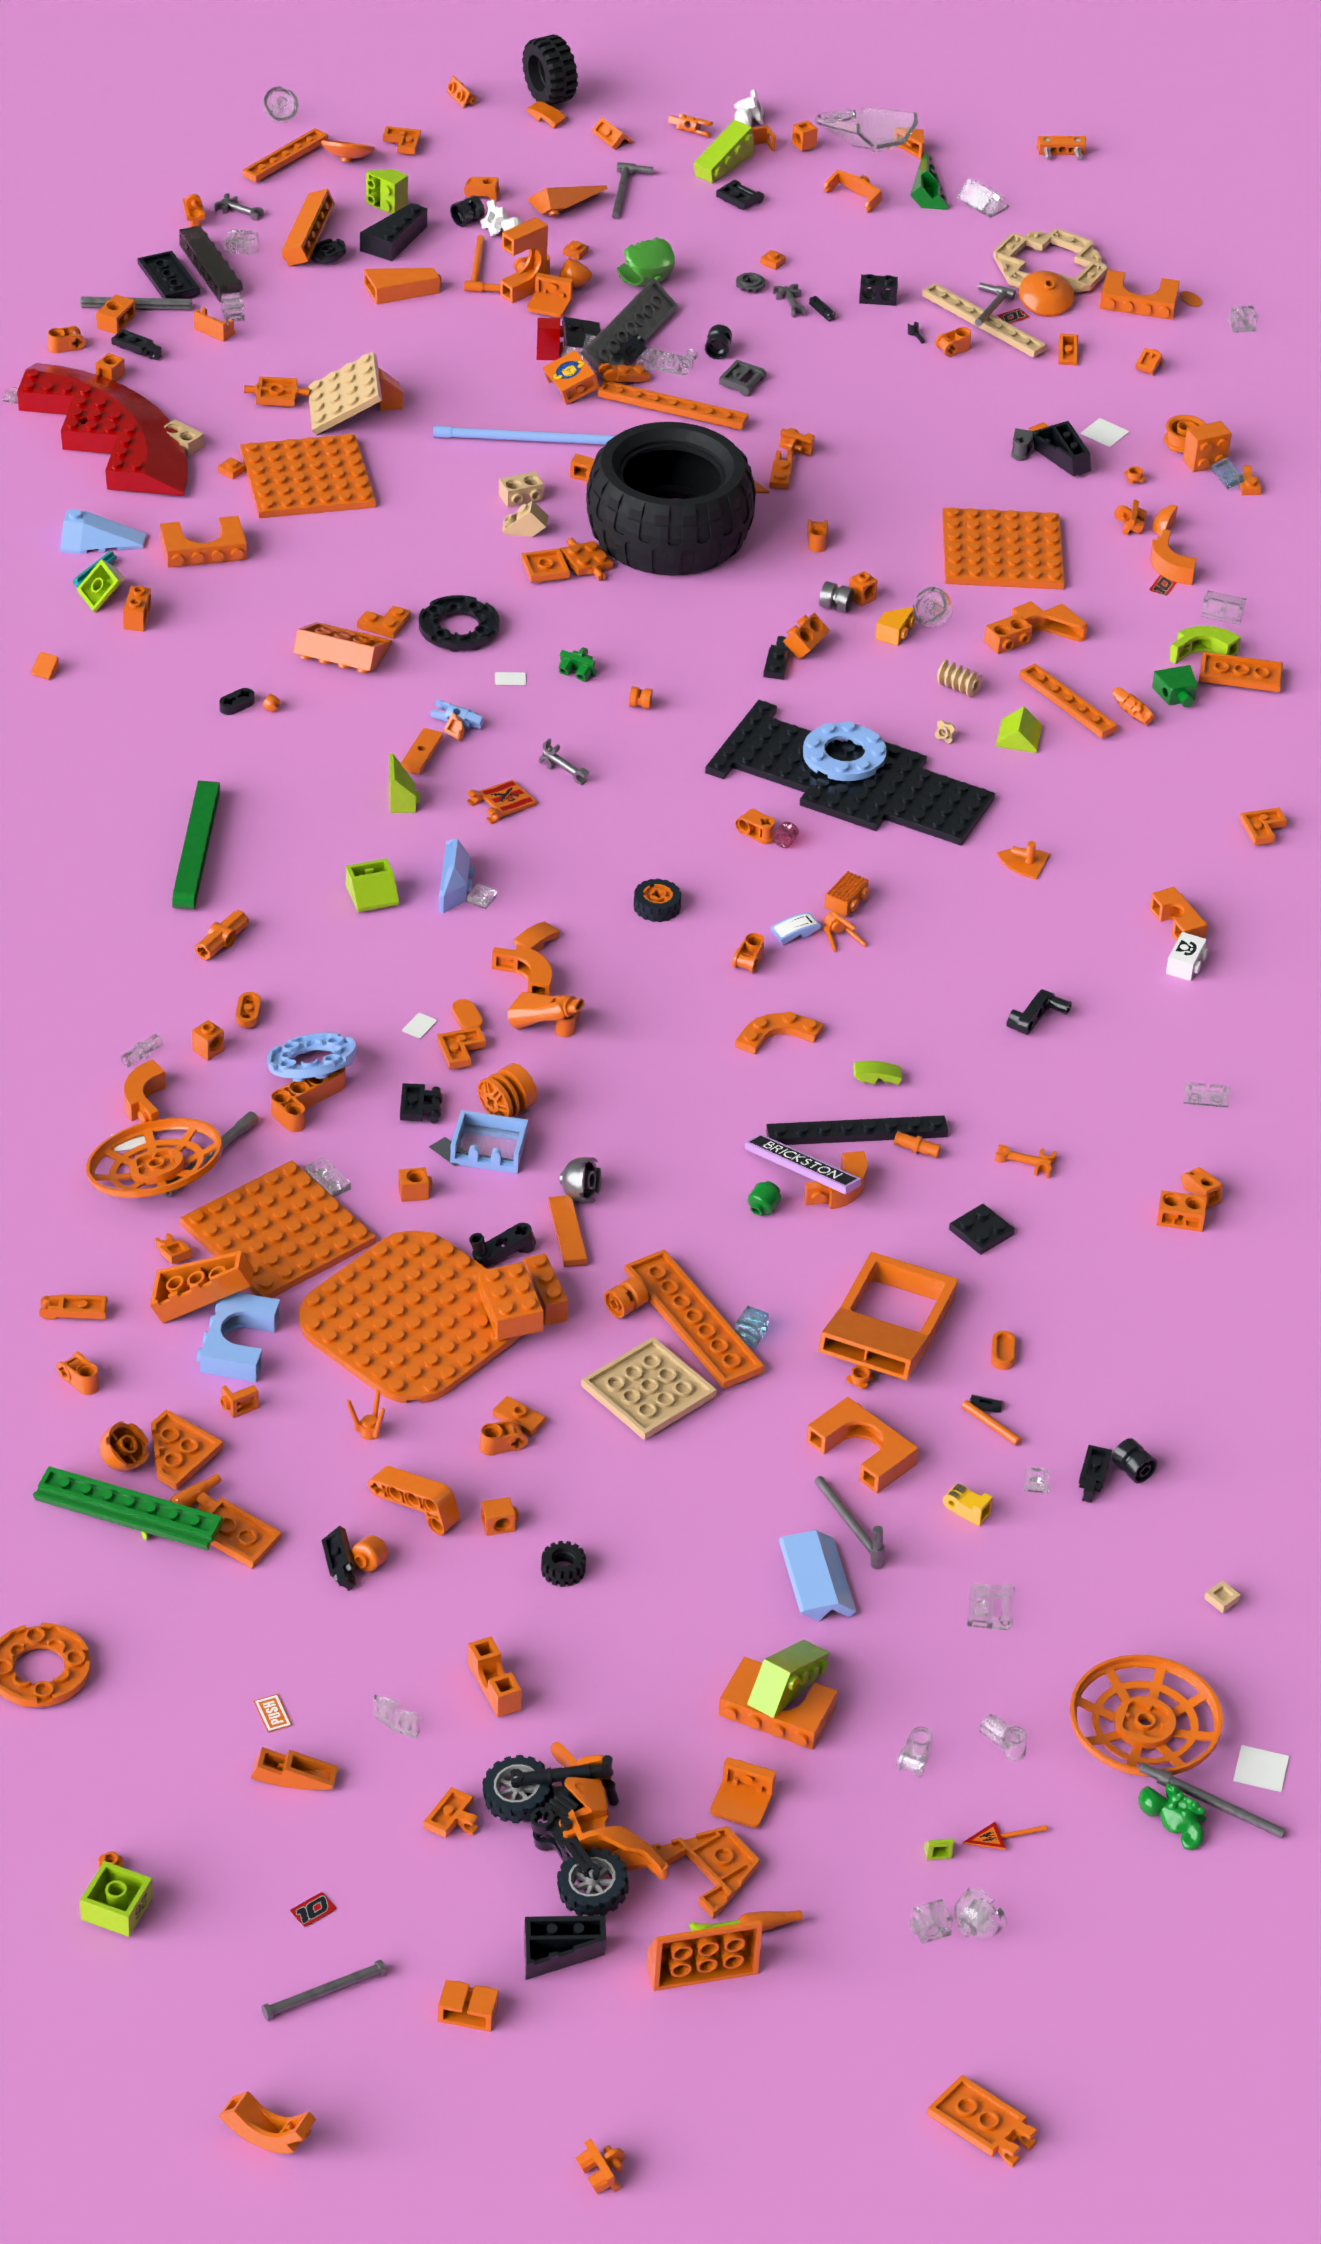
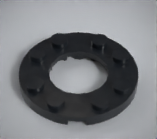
M451 595L437 598L430 602V606L421 610L419 614V630L425 640L438 647L449 649L452 652L478 650L497 636L500 619L495 608L487 602L483 604L477 601V598L471 596ZM465 614L476 619L479 625L475 627V631L459 635L457 632L451 634L448 629L441 628L439 623L448 615Z

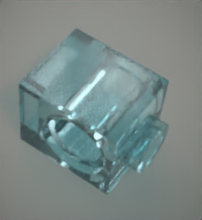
M750 1306L745 1308L735 1323V1332L745 1344L756 1348L768 1330L769 1313Z

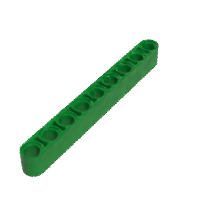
M201 780L197 782L173 890V908L194 910L196 907L219 800L220 782Z

